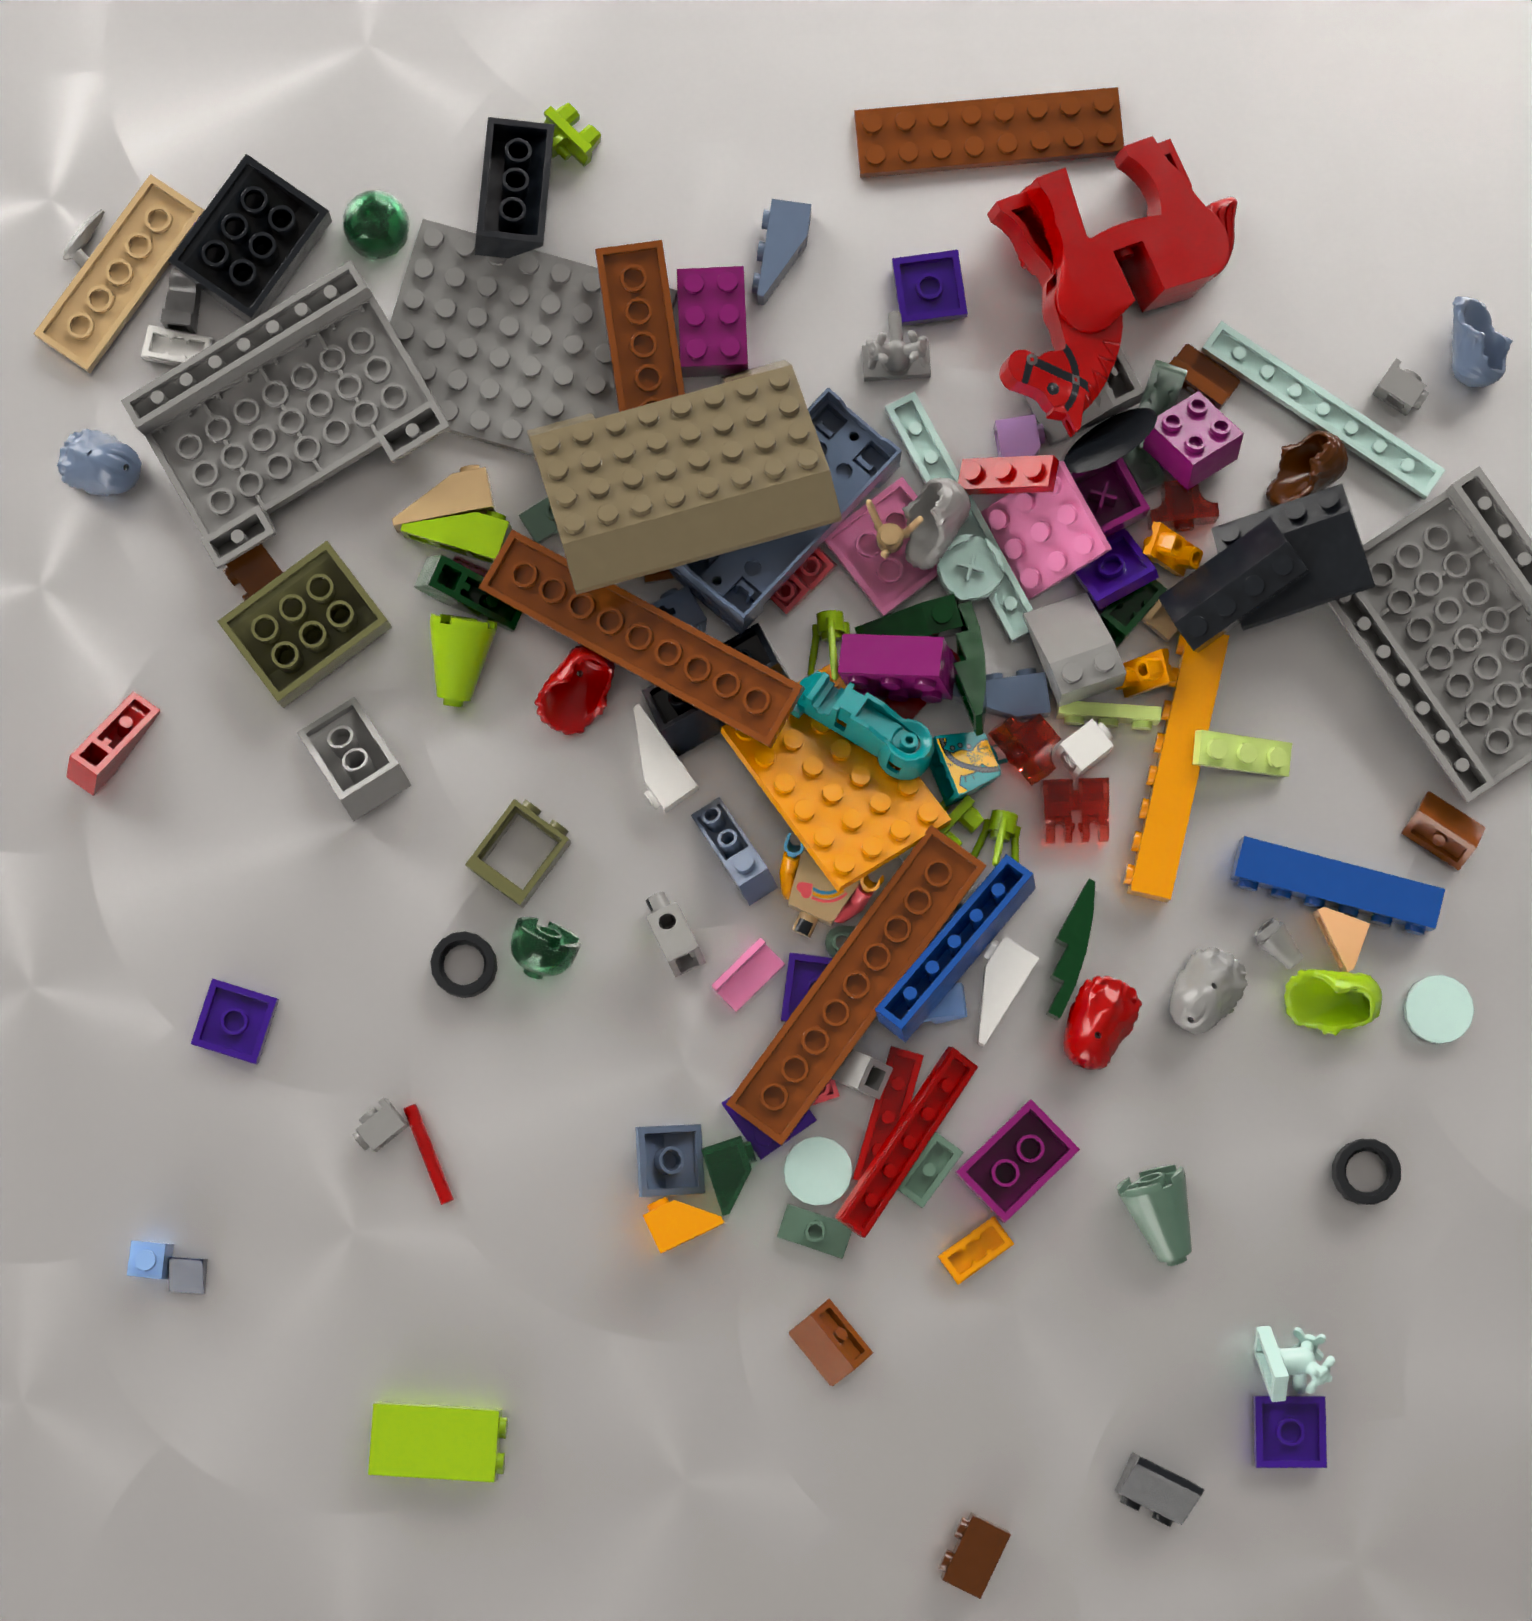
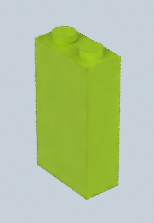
M392 1402L373 1403L368 1475L496 1482L498 1474H504L505 1453H500V1439H506L508 1418L502 1417V1409Z

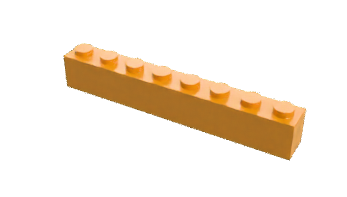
M1181 634L1178 637L1175 654L1181 656L1178 668L1172 667L1176 681L1168 684V687L1173 688L1171 700L1165 699L1162 707L1161 719L1166 720L1163 733L1157 732L1153 752L1158 753L1156 766L1150 765L1146 778V785L1151 786L1149 798H1142L1138 818L1144 820L1141 832L1135 831L1132 840L1131 851H1135L1136 856L1134 865H1127L1123 884L1129 885L1127 894L1165 903L1171 900L1201 767L1199 765H1192L1195 731H1209L1230 635H1222L1199 653L1192 650Z

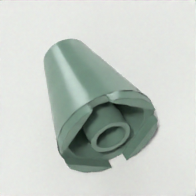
M1175 1165L1159 1166L1139 1172L1140 1178L1131 1183L1130 1177L1124 1179L1117 1185L1118 1194L1158 1261L1166 1262L1168 1266H1175L1187 1260L1186 1256L1192 1252L1184 1168L1180 1166L1177 1170Z

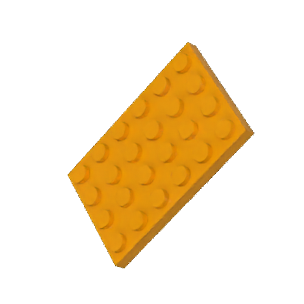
M830 664L818 670L821 673L829 674L830 681L835 683L834 686L837 689L841 687L845 689L847 687L839 674L837 680L832 679ZM805 713L799 719L790 714L772 748L763 745L727 724L721 728L723 737L838 893L914 847L926 835L924 833L930 825L939 831L950 825L951 818L920 777L912 780H900L888 775L881 768L876 756ZM837 718V723L846 728L847 724ZM889 761V765L891 767L900 771L901 768L895 766Z

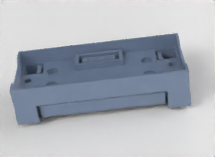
M828 387L808 408L831 472L843 521L874 487L880 488L900 467L902 450L892 441L877 433L848 408L844 401ZM842 521L681 565L669 570L673 577L684 587L688 586L691 593L735 632L742 634L763 612V605Z

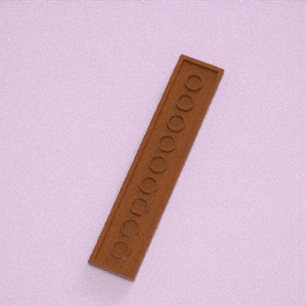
M662 240L595 249L619 412L685 394ZM667 569L644 576V583L673 580L675 578L670 570Z
M513 529L479 586V589L769 748H772L805 690L797 682L615 584L576 595L566 558Z
M932 825L924 833L926 835L915 845L726 1103L727 1106L781 1146H783L876 1019L875 1008L930 945L987 867L986 864Z

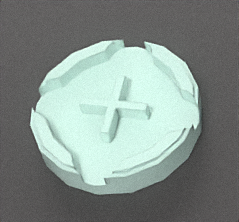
M965 534L954 538L943 557L939 559L937 576L941 587L948 595L954 594L955 599L962 602H977L987 599L997 591L1003 579L1005 563L1001 551L991 540L973 534Z
M1444 975L1428 976L1415 983L1409 990L1403 1006L1405 1021L1412 1033L1434 1044L1449 1043L1464 1035L1470 1027L1474 1015L1473 1000L1466 987L1455 978Z
M820 1136L806 1138L796 1144L787 1155L784 1165L785 1183L791 1193L803 1203L815 1206L830 1204L842 1197L850 1186L853 1173L851 1159L845 1149L834 1140Z

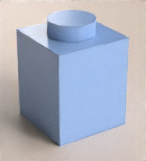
M131 1240L127 1276L169 1279L168 1264L169 1257L173 1255L174 1244Z

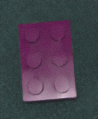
M744 266L677 269L680 363L683 378L727 376L748 370Z
M843 634L838 674L846 686L850 682L855 685L854 690L862 695L868 692L874 697H888L890 700L897 702L908 701V698H921L928 703H940L942 699L952 700L954 663L957 661L944 637Z
M1030 1099L954 1173L1002 1223H1005L1080 1149Z

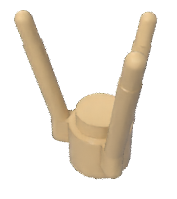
M866 500L867 509L877 531V546L881 550V557L887 559L890 553H895L901 548L903 539L910 537L911 533L923 522V517L918 516L905 529H901L894 523L883 524L872 500Z

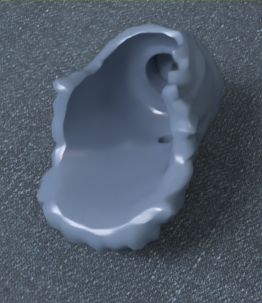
M1455 297L1452 303L1454 305L1451 368L1455 378L1465 386L1487 387L1503 377L1506 371V356L1513 340L1499 332H1495L1492 326L1491 315L1484 303L1470 297Z
M84 429L80 433L74 432L69 435L68 440L64 442V446L60 448V457L57 463L58 471L62 475V482L70 487L83 488L87 493L98 496L121 494L135 487L140 478L142 465L137 452L130 446L118 441L114 435L111 437L109 434H103L99 430L92 431L90 429ZM125 464H126V466H127V469H126V470L123 469V466H124Z

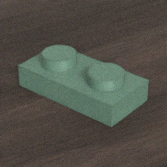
M935 1132L897 1190L923 1208L964 1152Z

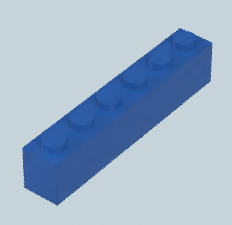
M1244 836L1239 841L1230 876L1231 880L1238 881L1237 886L1242 889L1257 891L1258 887L1271 890L1270 895L1276 898L1291 900V896L1305 899L1304 904L1310 907L1320 909L1325 905L1338 908L1337 912L1354 918L1358 917V913L1370 916V922L1390 927L1392 922L1404 925V931L1416 935H1424L1425 931L1430 932L1436 929L1445 893L1444 888Z
M1006 854L875 1008L879 1023L906 1043L1036 889L1034 874Z

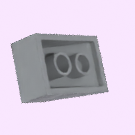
M1087 592L1023 614L1024 621L1058 707L1123 686L1126 670L1116 645Z
M355 697L297 732L353 821L411 786L398 761Z

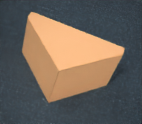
M1327 907L1314 911L1313 915L1340 972L1353 970L1370 923Z

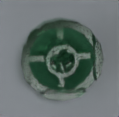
M367 190L356 195L347 204L343 214V231L350 246L358 254L365 257L366 255L377 257V259L387 258L396 254L407 241L410 219L403 204L391 193L382 190Z
M521 917L517 919L510 945L511 954L515 961L524 968V974L534 979H542L543 976L561 974L571 967L581 946V943H578L579 938L577 935L552 922H549L548 927L537 925L539 918Z

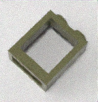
M514 799L465 865L502 894L524 908L570 846L571 841L566 837L569 831L553 819L548 824L539 817L542 811L525 799L521 804ZM519 815L557 842L523 890L484 862Z

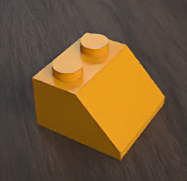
M667 1197L647 1205L649 1212L643 1215L660 1253H665L726 1223L720 1215L677 1200L669 1202Z

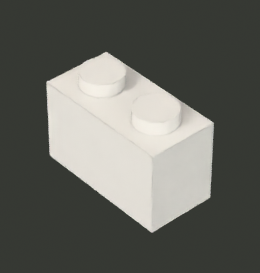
M1091 719L1061 742L1055 755L1072 777L1077 780L1108 756L1114 746L1111 742L1113 735L1102 722L1097 725Z

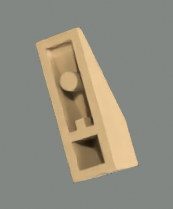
M468 465L459 469L460 472L452 473L392 519L397 533L401 532V526L405 523L473 512L486 514L488 510L495 511L490 479L486 467L480 468L479 465Z

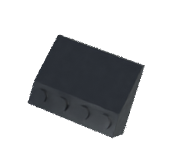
M245 154L168 262L223 306L249 323L268 311L331 224V216L329 210Z
M1343 484L1211 528L1219 554L1271 516L1310 570L1308 575L1240 623L1243 631L1375 587Z

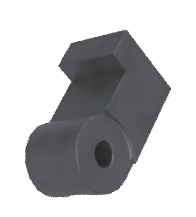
M172 268L170 272L169 291L166 296L165 309H162L160 322L167 329L197 334L202 288L176 268Z

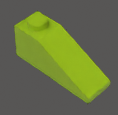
M488 510L486 514L473 512L402 524L400 531L404 538L492 564L510 534L512 527L510 522L506 521L505 515Z

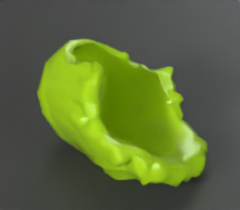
M1301 969L1297 972V976H1291L1289 982L1285 985L1284 999L1288 1016L1294 1020L1297 1026L1304 1025L1308 1028H1318L1323 1031L1324 1035L1330 1033L1336 1036L1341 1030L1364 1026L1374 1021L1380 1014L1382 1005L1381 988L1370 975L1364 973Z

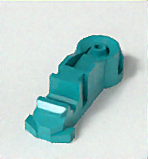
M816 671L801 680L799 684L805 690L791 715L799 719L805 713L878 758L881 768L888 775L896 779L912 780L920 777L928 769L935 750L934 740L924 724L917 720L902 718L886 703L868 692L865 695L860 694L854 690L855 685L851 682L845 689L842 687L837 689L834 686L835 683L830 681V675L825 672ZM837 718L847 724L846 728L837 723ZM889 761L895 766L901 768L900 771L891 767L889 765Z

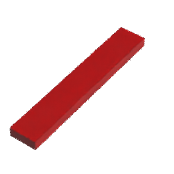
M947 1047L834 1218L858 1236L866 1238L977 1070V1065L954 1047Z

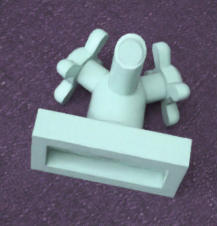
M1271 1326L1256 1327L1254 1355L1272 1402L1286 1401L1289 1376H1293L1292 1387L1298 1394H1304L1305 1389L1308 1393L1312 1394L1318 1385L1332 1381L1330 1368L1335 1363L1334 1357L1329 1355L1321 1366L1315 1362V1359L1322 1361L1324 1354L1318 1349L1319 1344H1323L1326 1341L1324 1334H1319L1315 1337L1311 1334H1304L1301 1328L1296 1327L1293 1334L1299 1339V1343L1293 1345L1292 1348H1279ZM1307 1374L1312 1377V1381L1306 1387Z

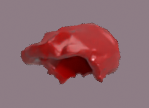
M582 645L571 649L568 656L549 676V679L544 683L543 688L538 693V697L535 699L534 703L538 706L536 712L540 716L541 721L551 729L562 731L565 735L584 733L585 727L591 725L595 717L603 715L604 709L607 707V694L614 677L615 664Z
M1096 976L1092 980L1087 979L1084 982L1083 986L1079 989L1078 995L1075 997V1002L1070 1007L1063 1042L1064 1052L1074 1065L1086 1070H1100L1110 1063L1111 1057L1116 1052L1119 1044L1131 1033L1134 1023L1138 1019V1012L1142 1002L1138 999L1136 989L1130 987L1122 980L1113 979L1111 976Z

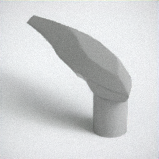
M101 209L80 227L66 246L63 260L72 258L80 268L83 267L89 257L82 248L90 241L92 233L99 225L105 213L104 210Z

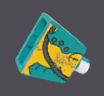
M975 732L938 735L933 737L935 751L929 767L944 803L948 807L963 800L967 795L970 796L984 789L1001 776L999 765L1009 761V751L1003 743L991 746L984 732L976 736Z

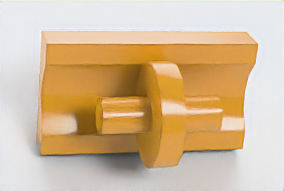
M1153 522V533L1150 537L1145 538L1143 542V554L1151 562L1158 563L1175 576L1184 577L1186 569H1198L1203 551L1163 523Z
M1162 648L1123 663L1126 670L1123 686L1115 689L1123 690L1124 698H1131L1175 682V675L1169 664V649Z

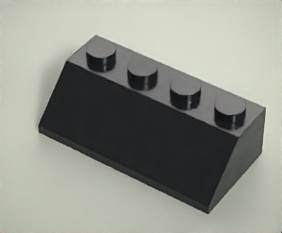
M488 117L475 255L511 258L543 246L555 124Z
M1270 516L1158 598L1192 650L1199 653L1308 575L1310 570Z
M759 623L749 627L742 634H738L724 642V644L790 679ZM655 685L642 690L661 734L677 757L721 733L722 726L726 725Z

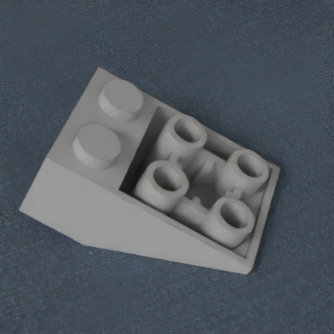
M1121 347L1104 387L1093 403L1083 412L1081 428L1075 434L1140 403L1144 391ZM1024 395L1033 414L1036 416L1038 424H1043L1045 437L1050 446L1070 437L1062 421L1046 419V413L1034 399Z

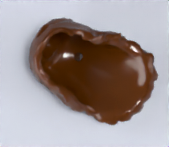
M1317 430L1297 444L1282 446L1281 460L1279 462L1280 471L1277 473V478L1271 481L1267 487L1266 498L1269 500L1270 506L1274 507L1324 490L1337 481L1347 470L1348 455L1343 442L1338 436L1330 432Z

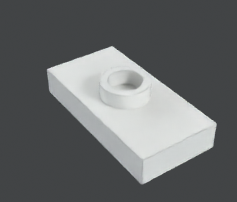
M148 325L141 358L146 361L178 366L213 345L215 340L213 337Z

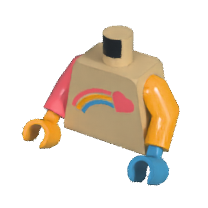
M788 833L784 842L785 852L779 875L782 895L785 899L789 900L788 907L800 912L792 930L807 938H811L818 921L832 926L834 922L844 923L862 912L874 891L884 882V876L882 875L878 882H873L868 874L838 893L811 855L804 851L803 844L793 845L790 842L792 833Z

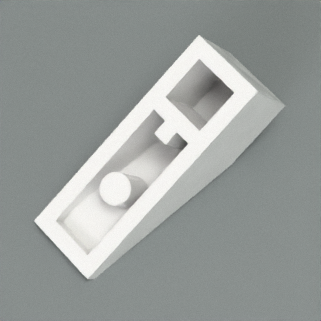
M638 703L633 709L644 780L649 789L644 794L655 810L661 806L664 812L667 813L696 793L699 788Z
M1006 936L1003 937L1000 943L993 940L983 956L989 961L984 967L977 1044L981 1047L986 1044L1039 960V957Z

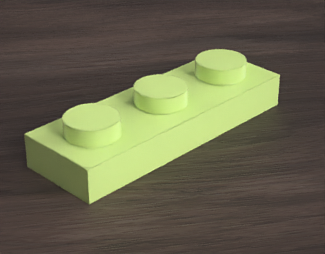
M1076 701L1058 707L1057 704L1056 719H1064V724L1074 726L1084 725V721L1093 719L1098 724L1102 722L1107 728H1116L1118 723L1132 724V729L1151 730L1152 725L1157 726L1161 721L1162 707Z
M1196 730L1192 765L1289 777L1292 743Z

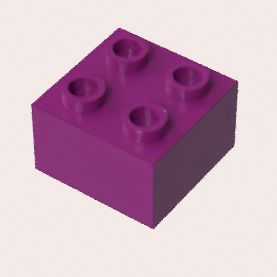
M1198 391L1157 416V422L1153 430L1144 439L1143 449L1185 489L1189 490L1238 459L1244 433Z
M1122 457L1096 470L1071 474L1106 538L1146 518L1150 507Z

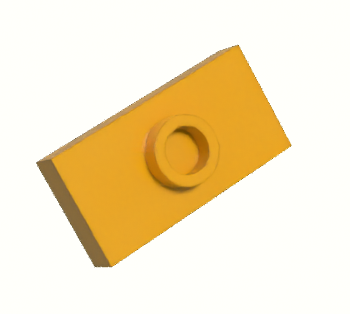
M992 1216L937 1257L957 1285H959L1013 1246L1014 1243L995 1216Z

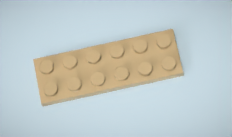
M150 174L33 334L73 363L91 373L170 265L168 260L189 233L194 222L196 223L199 216L202 215L204 209Z

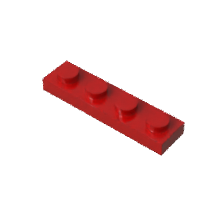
M890 1046L886 1065L892 1067L893 1070L880 1100L875 1099L853 1180H860L910 1105L924 1055Z

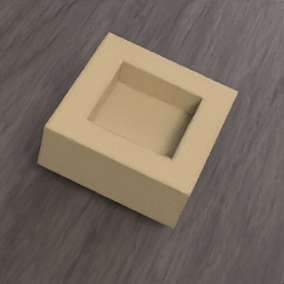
M1160 600L1155 603L1141 620L1166 642L1178 631Z

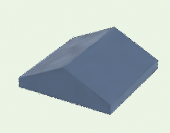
M701 1124L635 1127L639 1197L705 1193Z

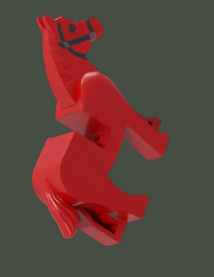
M1153 136L1124 146L1113 159L1116 167L1125 173L1142 192L1148 206L1147 217L1118 224L1089 238L1086 235L1066 167L1037 177L1026 191L996 201L987 213L990 222L1009 237L1018 256L1033 272L1042 286V316L1049 330L1054 351L1045 352L1041 356H1037L1028 350L1014 351L1001 365L999 372L1000 380L1007 389L1034 399L1046 413V419L1062 421L1070 437H1073L1080 430L1083 412L1097 398L1115 364L1123 331L1122 314L1136 300L1143 313L1193 297L1207 282L1223 271L1231 257L1235 239L1234 228L1238 204L1237 199L1227 197L1205 206L1192 190V184L1171 139L1157 143Z

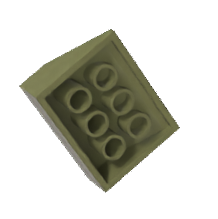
M328 541L318 546L217 621L283 708L392 628L389 621Z

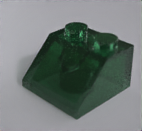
M742 1136L701 1149L723 1216L732 1213L753 1171L751 1163L757 1161L751 1142H744Z

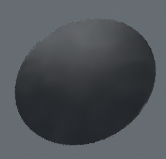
M1150 408L1131 409L1114 415L1093 427L1079 438L1066 454L1064 462L1069 472L1083 473L1096 470L1132 451L1153 430L1157 422L1156 412Z

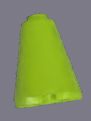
M431 613L430 631L437 697L443 698V705L463 707L464 701H471L497 631V622L489 620L480 622L477 618L440 614L439 616Z

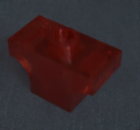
M1177 480L1165 481L1160 489L1161 505L1150 510L1147 516L1148 530H1152L1153 522H1161L1168 528H1174L1175 532L1191 531L1195 529L1194 525L1216 523L1219 518L1218 503L1206 500L1201 495L1198 484L1187 490Z
M1040 713L1026 722L1018 721L1011 716L988 733L1006 755L1009 763L1019 770L1031 786L1049 776L1056 769L1052 761V750L1061 738Z

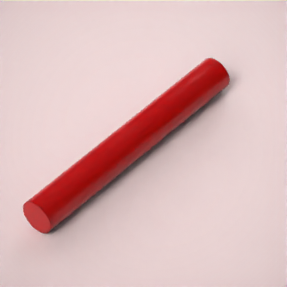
M416 1104L410 1105L403 1110L441 1205L453 1201L454 1198Z

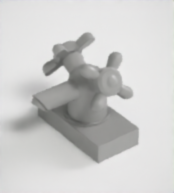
M898 311L890 312L888 315L890 343L884 344L887 335L885 332H880L877 341L867 339L866 345H862L864 381L931 377L929 341H927V337L923 335L918 338L917 333L914 330L908 331V337L911 342H903L901 313Z

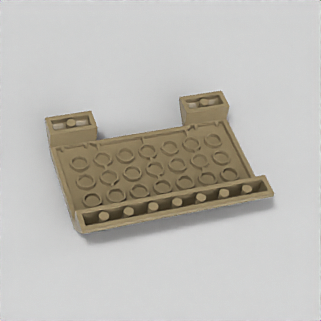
M781 360L721 377L722 384L596 419L592 413L527 430L535 461H537L564 549L576 595L842 521L831 472L792 364L786 360Z

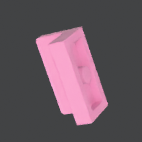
M759 938L711 986L737 1013L785 966V963L766 945L762 938Z

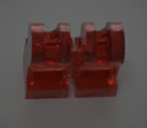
M1109 777L1079 778L1075 781L1076 790L1073 787V779H1051L1040 782L1045 844L1055 843V826L1057 824L1063 827L1064 843H1072L1075 823H1072V811H1080V823L1077 824V828L1080 832L1081 842H1089L1090 823H1094L1097 826L1098 841L1108 842Z

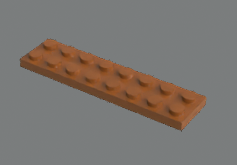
M1118 87L854 110L860 178L1116 156L1124 147Z

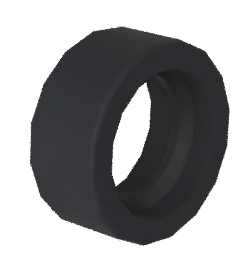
M466 931L452 933L441 939L434 948L430 961L431 973L437 985L450 995L460 998L475 997L486 991L494 981L498 968L496 954L491 945L479 935ZM458 945L473 946L483 956L484 969L482 975L471 984H456L445 973V957L451 949Z
M1358 1139L1346 1144L1336 1154L1332 1164V1179L1336 1189L1345 1199L1356 1204L1373 1205L1387 1200L1397 1190L1401 1180V1165L1396 1153L1387 1144L1376 1139ZM1362 1151H1370L1377 1154L1386 1166L1387 1176L1384 1184L1373 1192L1356 1190L1349 1183L1346 1176V1167L1349 1160L1355 1154Z

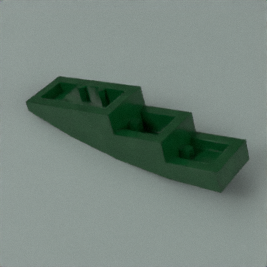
M1156 579L1111 603L1100 614L1117 649L1159 600L1158 597L1167 591V588Z
M968 601L958 604L963 628L962 632L956 633L957 656L960 662L954 663V682L974 732L978 736L983 734L987 707L986 664L980 626L972 602Z
M1090 878L1084 885L1054 942L1066 948L1050 976L1051 979L1062 984L1046 1015L1057 1021L1061 1018L1074 991L1087 952L1095 897V881Z

